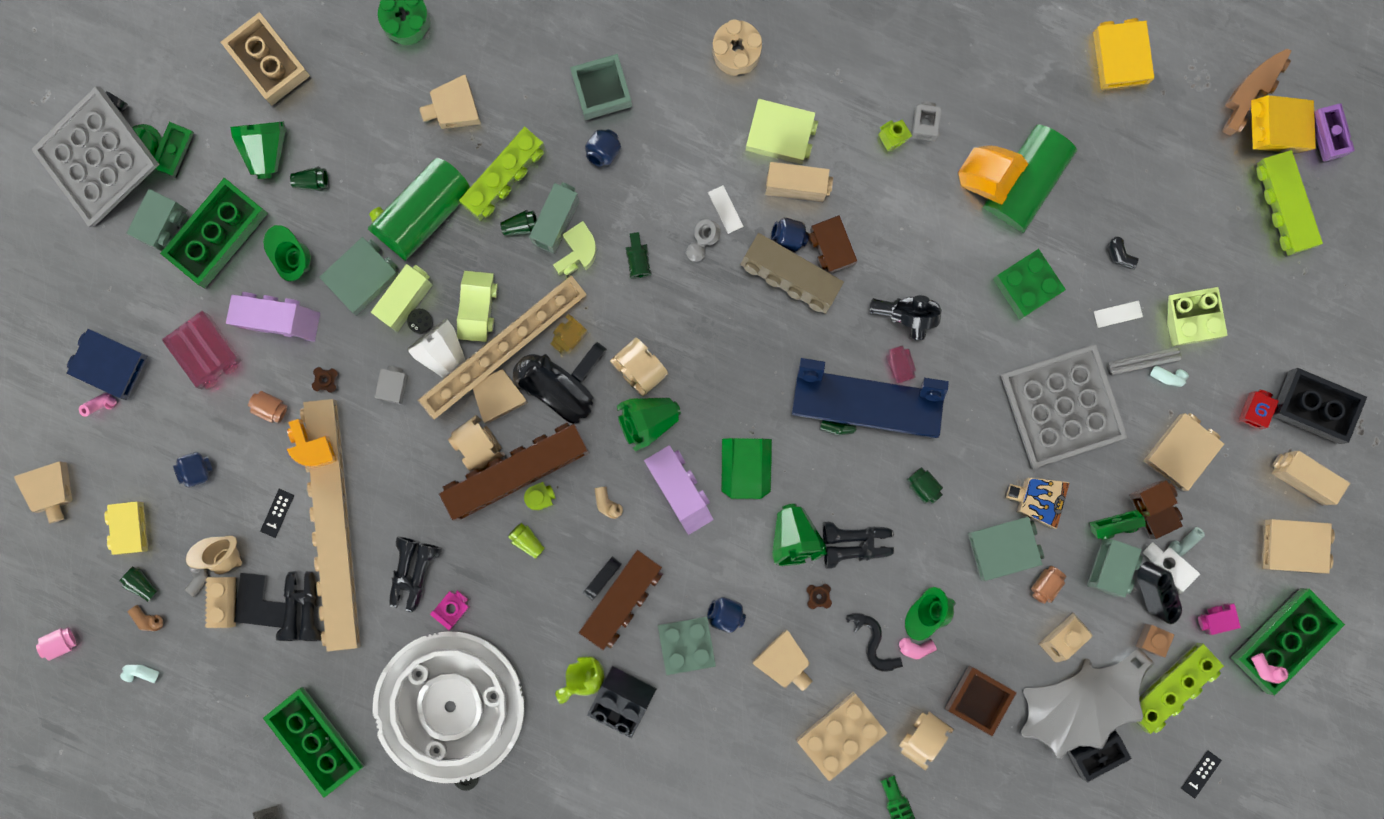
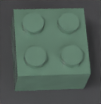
M618 54L570 67L585 120L632 107L631 97Z
M148 189L126 234L162 252L174 238L178 228L183 227L185 224L187 209L177 202Z
M1114 539L1103 540L1087 587L1116 597H1126L1127 593L1130 594L1134 587L1135 580L1132 577L1134 571L1138 570L1141 566L1143 556L1140 553L1142 549Z
M707 616L658 624L666 675L716 667Z

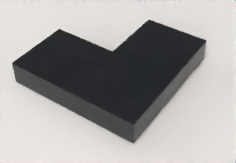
M240 573L235 623L282 628L285 616V603L264 600L267 575Z

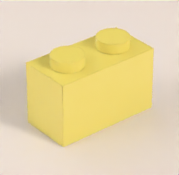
M144 502L107 505L108 511H105V523L107 526L109 525L110 535L107 536V547L111 550L112 555L147 552Z

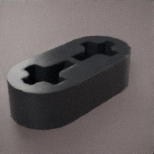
M596 342L571 375L582 384L607 349L599 342Z
M612 556L583 594L593 601L622 563Z

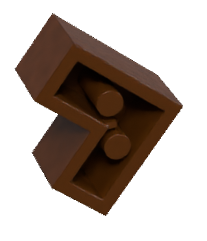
M1167 480L1154 482L1129 494L1136 510L1144 516L1145 529L1150 539H1158L1183 527L1181 520H1183L1182 514L1176 506L1173 507V505L1178 503L1176 500L1178 494L1172 483L1168 484Z

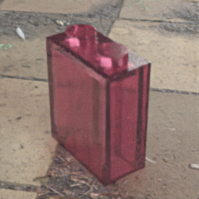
M204 311L199 312L162 339L195 387L201 390L204 388L207 390L218 383L217 378L224 373L229 375L238 368L237 364L242 361L209 314Z

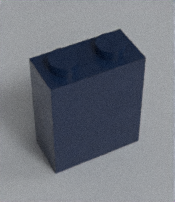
M87 329L86 333H82L78 340L79 348L76 354L72 355L67 363L68 370L66 374L115 397L127 400L148 356L96 331Z

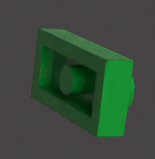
M172 122L168 123L154 156L159 163L155 170L173 177L176 176L194 132Z
M1138 510L1089 522L1091 532L1097 539L1103 540L1111 539L1115 534L1122 532L1134 533L1139 528L1146 526L1144 516Z

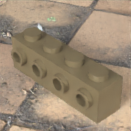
M760 233L755 237L740 264L748 273L759 275L766 279L769 285L785 290L790 297L802 300L809 304V307L814 311L825 314L844 283L839 278Z

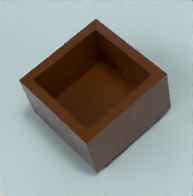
M968 666L945 710L988 735L993 736L1017 692L974 667Z

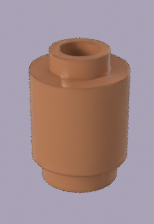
M260 391L258 394L254 393L248 403V406L251 407L250 413L268 422H276L278 424L282 421L288 407L283 404L282 400L263 391Z
M1050 565L1048 569L1043 570L1032 586L1031 590L1034 592L1032 596L1043 604L1046 602L1052 603L1064 586V580L1067 576L1059 569Z

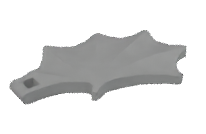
M1137 648L1126 659L1114 666L1095 669L1090 666V659H1086L1082 670L1068 680L1052 686L1025 688L1023 695L1028 703L1029 715L1026 724L1021 729V736L1024 738H1035L1047 744L1058 760L1062 759L1067 752L1079 746H1091L1102 749L1109 735L1119 726L1143 720L1139 701V689L1146 672L1154 665V662L1140 648ZM1136 659L1142 664L1139 669L1132 664Z

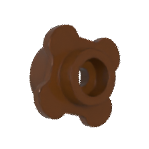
M321 367L315 368L313 371L315 379L312 383V389L314 391L327 390L329 393L336 390L335 384L338 372L333 368L330 370H323Z
M828 584L818 587L809 585L806 591L809 594L807 605L810 609H815L816 607L827 609L831 607L832 601L829 595L831 587ZM818 594L822 596L821 599L817 598Z

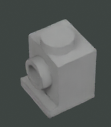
M933 102L917 104L911 138L935 141L938 137L942 107H936V104ZM923 118L929 119L930 124L924 125L922 124L921 120Z

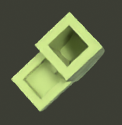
M582 221L563 234V238L573 252L553 264L559 276L563 274L566 276L570 275L578 269L577 264L579 263L587 270L595 260V240Z

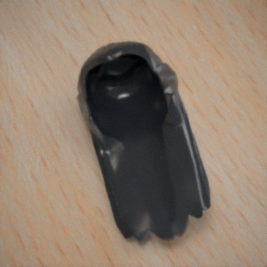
M537 354L526 355L515 365L513 369L515 385L519 389L525 390L530 396H535L567 422L571 424L579 423L580 418H586L591 413L590 405H593L592 400L594 397L590 391L571 374L553 363L547 354L543 356Z

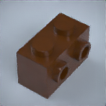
M840 215L811 226V233L808 236L813 248L817 247L820 253L817 259L821 269H826L828 273L832 274L857 263V258Z

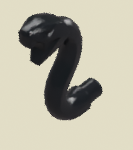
M852 613L846 616L848 623L850 621L855 623V633L863 625L871 629L872 637L868 643L866 654L868 661L876 670L888 672L903 667L901 657L894 659H880L877 657L876 650L882 639L881 626L877 620L862 613Z

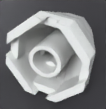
M448 319L435 325L430 329V332L426 335L423 334L408 347V351L414 359L442 378H445L466 361L454 327Z

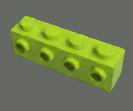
M524 126L459 200L462 206L480 221L484 217H489L496 208L495 204L500 199L506 198L512 190L511 186L527 174V168L532 162L536 163L543 156L544 143Z
M1292 150L1259 161L1256 168L1257 176L1264 183L1266 189L1264 191L1265 200L1268 204H1271L1273 210L1272 221L1274 226L1279 228L1281 234L1280 245L1283 251H1286L1287 256L1322 245L1323 242Z
M1196 643L1139 696L1143 720L1137 722L1138 725L1149 734L1161 731L1166 726L1165 721L1171 715H1178L1185 706L1183 704L1189 698L1194 699L1203 691L1201 687L1208 681L1211 683L1220 676L1221 672L1219 670L1224 665L1203 643Z

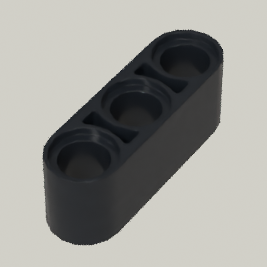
M1151 561L1144 562L1138 570L1137 577L1149 613L1170 625L1176 623L1182 614V605L1171 572Z

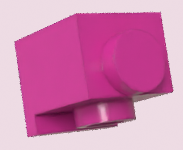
M458 590L455 593L449 591L430 615L445 628L452 630L471 607L467 604L469 599ZM449 604H453L456 608L452 614L447 611Z
M1235 603L1223 604L1224 609L1222 606L1208 608V613L1198 616L1201 630H1205V634L1214 635L1241 628Z

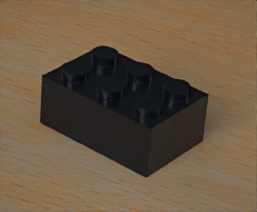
M1295 368L1288 372L1277 399L1279 402L1273 417L1337 444H1345L1350 442L1367 396L1300 368Z

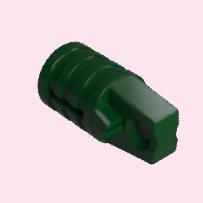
M639 232L630 233L631 247H626L630 271L629 276L632 279L651 276L647 244L641 245Z

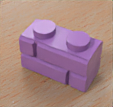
M1342 103L1316 110L1314 112L1315 135L1323 162L1341 158L1354 152L1355 149L1352 140H1350L1351 135Z

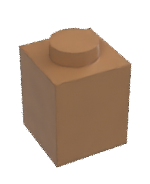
M1144 624L1135 647L1165 658L1175 634L1151 624Z

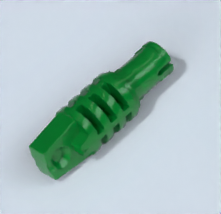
M892 775L888 779L880 780L888 799L886 806L891 819H915L908 798L902 796L896 776Z

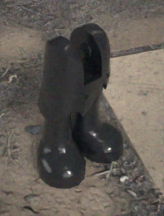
M823 522V540L825 544L862 541L859 546L854 547L827 546V554L824 555L825 568H835L840 561L859 558V561H868L893 555L894 547H874V538L885 539L894 537L893 530L886 527L845 530L839 529L833 522Z
M398 536L396 538V547L399 551V562L397 571L393 570L389 604L391 607L397 608L403 590L409 591L406 611L414 612L420 603L424 591L423 582L427 567L431 560L440 556L442 548L427 543H420L411 578L408 572L412 557L418 546V541Z
M290 571L286 575L284 586V622L282 628L276 633V641H298L297 602L302 604L299 640L322 641V631L317 629L314 623V605L318 607L314 573L306 571L304 575V590H297V572Z

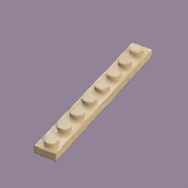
M569 276L420 397L418 402L433 420L436 419L587 294L573 276Z

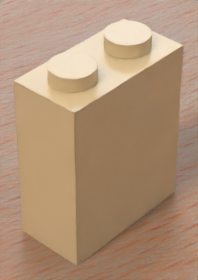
M770 162L765 195L824 202L825 197L830 196L832 191L833 177L829 176L830 169Z
M1186 413L1180 414L1144 459L1146 464L1182 492L1189 491L1224 446V443L1219 440L1221 436L1210 428L1206 430L1202 427L1200 419L1191 413L1188 415Z
M1299 450L1286 452L1283 455L1280 454L1273 463L1275 469L1271 474L1322 506L1337 505L1350 485L1348 481Z
M1275 519L1265 520L1262 569L1329 574L1330 569L1333 567V555L1330 554L1331 544H1333L1335 538L1332 524Z

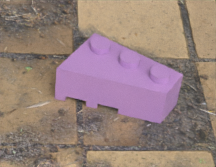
M242 292L241 296L231 295L226 324L265 333L283 334L287 337H300L315 342L320 312L300 306V301L285 298V302H278L277 297L263 295V299H258L256 294Z
M669 445L644 460L688 535L713 521L706 506L710 502L703 490L698 492L694 485L698 482L691 470L687 472L684 470L682 465L686 462L679 450L674 452Z

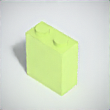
M758 99L746 151L802 165L804 158L809 159L812 144H808L810 134L815 135L818 121L814 120L815 113Z
M406 264L372 309L371 313L398 332L407 321L410 312L415 310L433 286L428 281L430 276L417 265L411 268Z

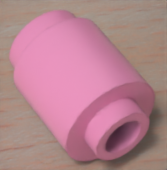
M60 628L38 638L39 644L36 645V649L42 659L46 658L50 661L72 651V648L77 646V643L69 628L64 630Z

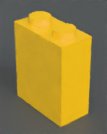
M1138 18L1125 20L1121 24H1115L1114 21L1100 23V26L1093 32L1100 88L1109 89L1149 84L1154 79L1147 20L1139 21Z
M1271 95L1251 100L1253 149L1279 152L1292 150L1293 153L1316 149L1314 100Z

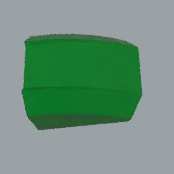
M722 439L721 492L731 499H762L771 492L772 439Z

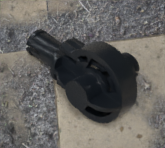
M917 295L915 297H906L903 300L897 298L894 302L878 300L876 298H873L871 301L870 314L889 316L893 322H901V324L910 327V337L915 340L925 339L926 329L935 328L941 322L942 309L936 301L929 300L927 296Z

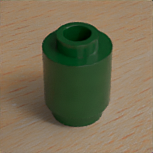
M922 467L907 479L911 484L909 487L924 504L928 501L933 504L943 495L940 492L943 486L928 470L925 471Z

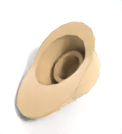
M234 536L205 538L190 548L186 555V563L191 568L209 569L216 574H225L232 568L240 567L242 561L239 558V550L236 547L237 539Z

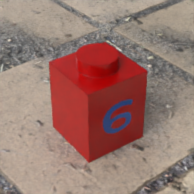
M1259 389L1258 392H1251L1247 397L1238 420L1260 430L1269 427L1279 401L1272 398L1273 394L1265 390Z

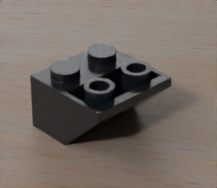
M612 666L587 716L616 730L620 734L632 738L656 692V688Z
M1116 730L1109 735L1102 749L1091 746H1079L1067 752L1081 779L1087 783L1132 759Z

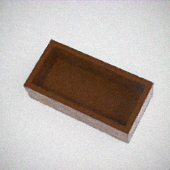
M637 550L581 628L579 634L602 650L606 646L611 649L620 637L616 633L621 625L626 628L634 617L631 611L635 605L641 607L649 596L645 592L650 584L655 587L663 576V573L660 572L662 566Z

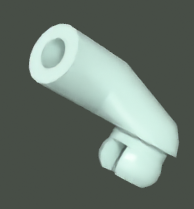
M1157 365L1153 368L1150 375L1167 385L1179 387L1184 386L1189 377L1188 373L1182 369H1178L1174 375Z
M1195 527L1180 542L1177 540L1172 541L1169 547L1182 557L1205 534L1200 528Z
M125 665L122 668L123 672L120 678L124 681L132 682L134 676L155 683L159 672L144 665Z

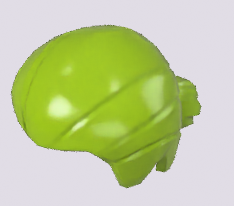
M579 657L577 658L579 662L569 664L566 669V686L555 692L559 704L566 703L573 694L587 696L596 693L601 688L605 675L602 664L596 658Z

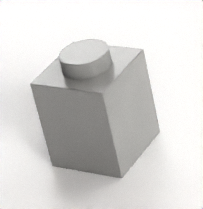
M388 366L387 370L380 369L374 398L402 404L408 375L402 373L403 369L399 367Z

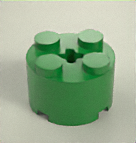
M380 0L378 21L385 34L394 42L401 45L415 44L429 30L430 14L423 0ZM407 14L406 20L402 21L400 19L402 15Z

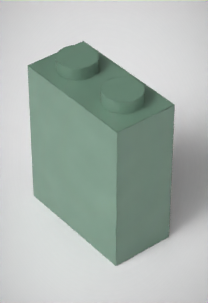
M564 182L561 185L554 183L529 236L533 245L556 254L563 239V234L566 232L580 202L573 186Z
M361 237L319 277L356 316L399 275L395 271L398 266L389 257L384 259L378 253L381 248L372 239L367 241L364 237Z
M1023 517L968 533L981 581L991 580L1043 565L1041 559H1044V553L1041 545L1036 543L1034 535H1037V528L1033 520L1030 521L1029 517Z

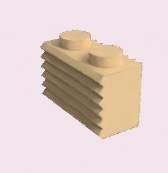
M207 577L205 579L207 582L205 584L207 587L205 589L207 592L205 594L207 597L205 599L207 602L205 604L207 607L205 609L207 612L205 614L207 617L205 620L207 624L205 626L207 628L236 627L234 622L236 611V577Z

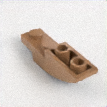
M1287 48L1275 54L1240 83L1225 105L1232 109L1233 112L1222 132L1232 136L1237 131L1241 132L1248 121L1245 116L1248 110H1251V100L1274 93L1280 82L1276 80L1280 72L1284 73L1291 62L1288 59L1291 50Z

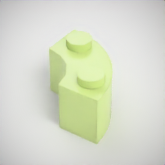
M464 271L457 316L458 339L487 342L488 332L493 333L494 318H491L492 299L497 298L498 284L494 283V273Z

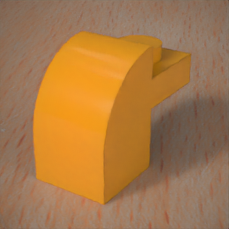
M296 419L288 422L290 428L287 429V433L291 443H295L296 446L288 448L287 451L294 461L309 467H321L337 461L329 437L324 436L309 441L303 420Z

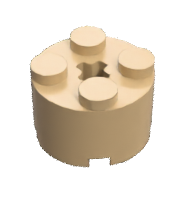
M730 20L722 25L715 33L712 48L713 58L718 68L729 75H740L751 72L757 66L762 50V38L757 29L751 24L740 20ZM740 45L741 50L733 51V46Z
M635 338L619 351L610 362L619 372H622L624 380L644 397L668 375V371L658 358L652 355L638 338Z
M477 415L451 433L452 436L448 438L451 446L456 451L460 450L464 458L462 461L470 472L476 469L482 472L488 468L487 464L505 456L504 452L499 451L502 447L487 425L483 428L480 426L479 422L482 420Z
M922 712L913 725L917 728L914 734L910 735L908 733L899 745L903 749L901 754L925 771L929 767L925 762L927 760L933 761L949 737L945 733L949 732L951 734L954 731L952 727L931 712H928L927 715Z

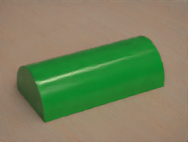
M1040 124L1035 125L1018 151L1028 162V166L1020 174L1002 205L987 199L983 208L1024 234L1076 154V146L1054 129Z
M435 158L368 226V230L406 261L461 204L459 200L469 190L470 186L454 166L443 159Z
M304 687L299 688L263 717L264 721L323 798L364 767Z

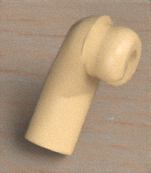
M607 487L594 488L598 511L612 519L621 516L623 508L620 504H616L608 499Z

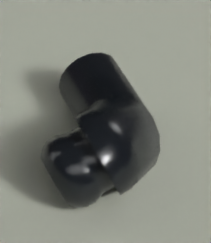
M1113 237L1108 245L1112 260L1117 264L1134 270L1139 258L1126 253L1124 240L1121 237Z

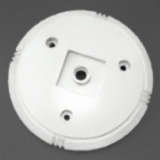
M453 631L439 632L438 635L436 633L433 636L429 634L428 637L423 636L412 641L397 652L382 671L375 688L373 716L377 719L375 723L378 724V738L383 748L403 770L428 781L459 783L460 780L464 782L467 779L469 781L470 778L475 779L486 774L509 754L522 728L525 705L524 696L521 695L523 691L520 690L522 686H519L521 682L517 672L499 649L484 639L471 634ZM417 671H421V677L416 676ZM492 693L497 695L496 699L491 698ZM447 701L455 703L456 708L453 712H448L445 709ZM434 748H439V753H435Z

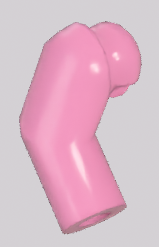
M103 393L82 404L79 407V413L83 417H87L104 406L110 410L115 407L117 400L111 394Z
M903 638L899 642L901 653L913 659H921L937 650L932 639L921 645L912 643L910 638Z
M1263 653L1251 658L1259 676L1263 680L1282 683L1288 678L1287 670L1283 667L1279 668L1269 665Z

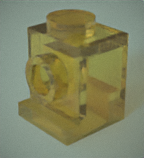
M568 313L565 317L568 322L566 324L560 323L553 331L555 336L550 345L559 353L565 351L569 354L585 337L588 331Z

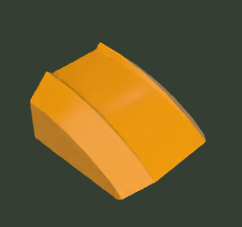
M998 146L975 147L958 171L960 183L963 188L1002 205L1020 174L1028 166V162L1021 154Z

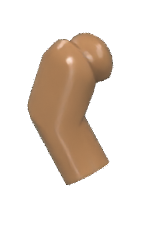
M139 605L127 611L137 627L142 631L155 632L163 626L161 616L145 615Z

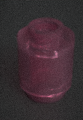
M903 345L890 349V355H887L886 359L892 377L896 379L897 384L916 378L914 373L916 368L910 349L904 350Z

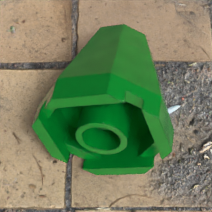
M284 121L230 127L231 136L250 175H257V179L272 178V173L278 171L285 136Z
M634 398L617 405V411L622 410V415L618 416L619 424L626 441L629 444L635 443L636 446L633 447L635 452L653 443L677 423L679 415H681L678 403L676 401L673 402L670 398Z
M797 504L783 506V510L777 513L772 553L774 563L779 564V566L800 565L806 563L805 559L811 557V560L814 561L827 554L825 542L804 508L797 507Z

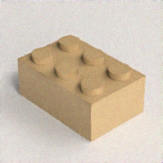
M260 12L221 41V44L271 106L310 77Z
M852 692L796 738V741L827 780L831 781L883 738L887 732L859 697Z

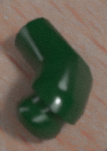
M822 420L820 429L836 435L855 433L857 425Z

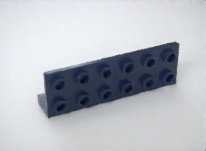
M800 359L792 415L939 438L943 403L948 391L949 381L924 377L921 387L916 388L824 373V361Z

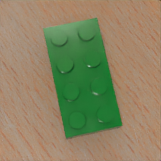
M224 177L160 254L197 285L205 289L268 213Z
M1300 588L1231 658L1266 694L1275 696L1345 624L1310 588ZM1263 653L1269 665L1285 668L1288 672V678L1282 683L1263 680L1259 676L1251 658Z

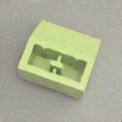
M1219 287L1168 296L1167 324L1172 347L1216 340L1228 336Z

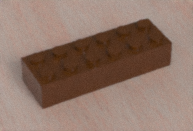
M565 423L554 429L555 434L549 437L544 434L532 440L534 445L528 448L520 446L510 452L511 457L505 460L499 457L487 464L489 468L482 472L479 469L473 470L465 475L466 480L460 483L455 480L443 486L444 491L439 493L452 521H460L588 455L590 452L577 427L574 424L570 426L568 423Z

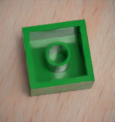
M1039 248L993 278L1020 320L1066 290Z

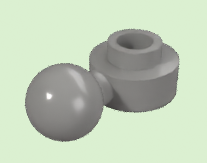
M707 219L701 220L696 225L694 234L697 241L691 243L686 249L688 259L693 262H699L705 257V245H713L720 238L721 230L719 225Z

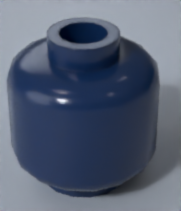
M610 129L596 130L585 145L587 159L599 167L610 165L621 150L618 135Z
M784 217L779 222L776 221L771 231V240L792 252H797L802 246L805 247L807 245L809 233L806 232V226L803 222Z
M193 452L177 458L176 465L173 466L178 483H183L188 488L207 482L209 479L208 472L212 471L209 458H203L199 452Z
M720 597L717 601L713 600L711 602L707 618L710 620L713 628L733 633L738 627L741 628L744 625L746 614L743 613L741 603L726 597Z

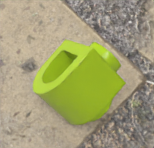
M903 119L898 122L891 120L880 127L881 132L878 134L888 152L901 146L912 137Z
M545 482L529 487L524 494V501L527 507L536 511L553 506L552 500L556 498L551 485L546 486Z

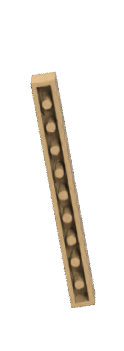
M334 399L303 402L304 408L300 409V417L303 423H305L309 441L324 436L329 437L337 459L336 462L321 467L305 466L306 472H310L311 482L307 483L308 496L312 497L313 507H310L309 510L310 520L315 522V532H312V543L314 547H317L318 554L317 557H314V566L316 572L319 571L320 581L317 582V594L322 596V606L319 607L320 621H324L325 631L321 633L322 645L326 646L327 651L359 648L361 644L337 400Z

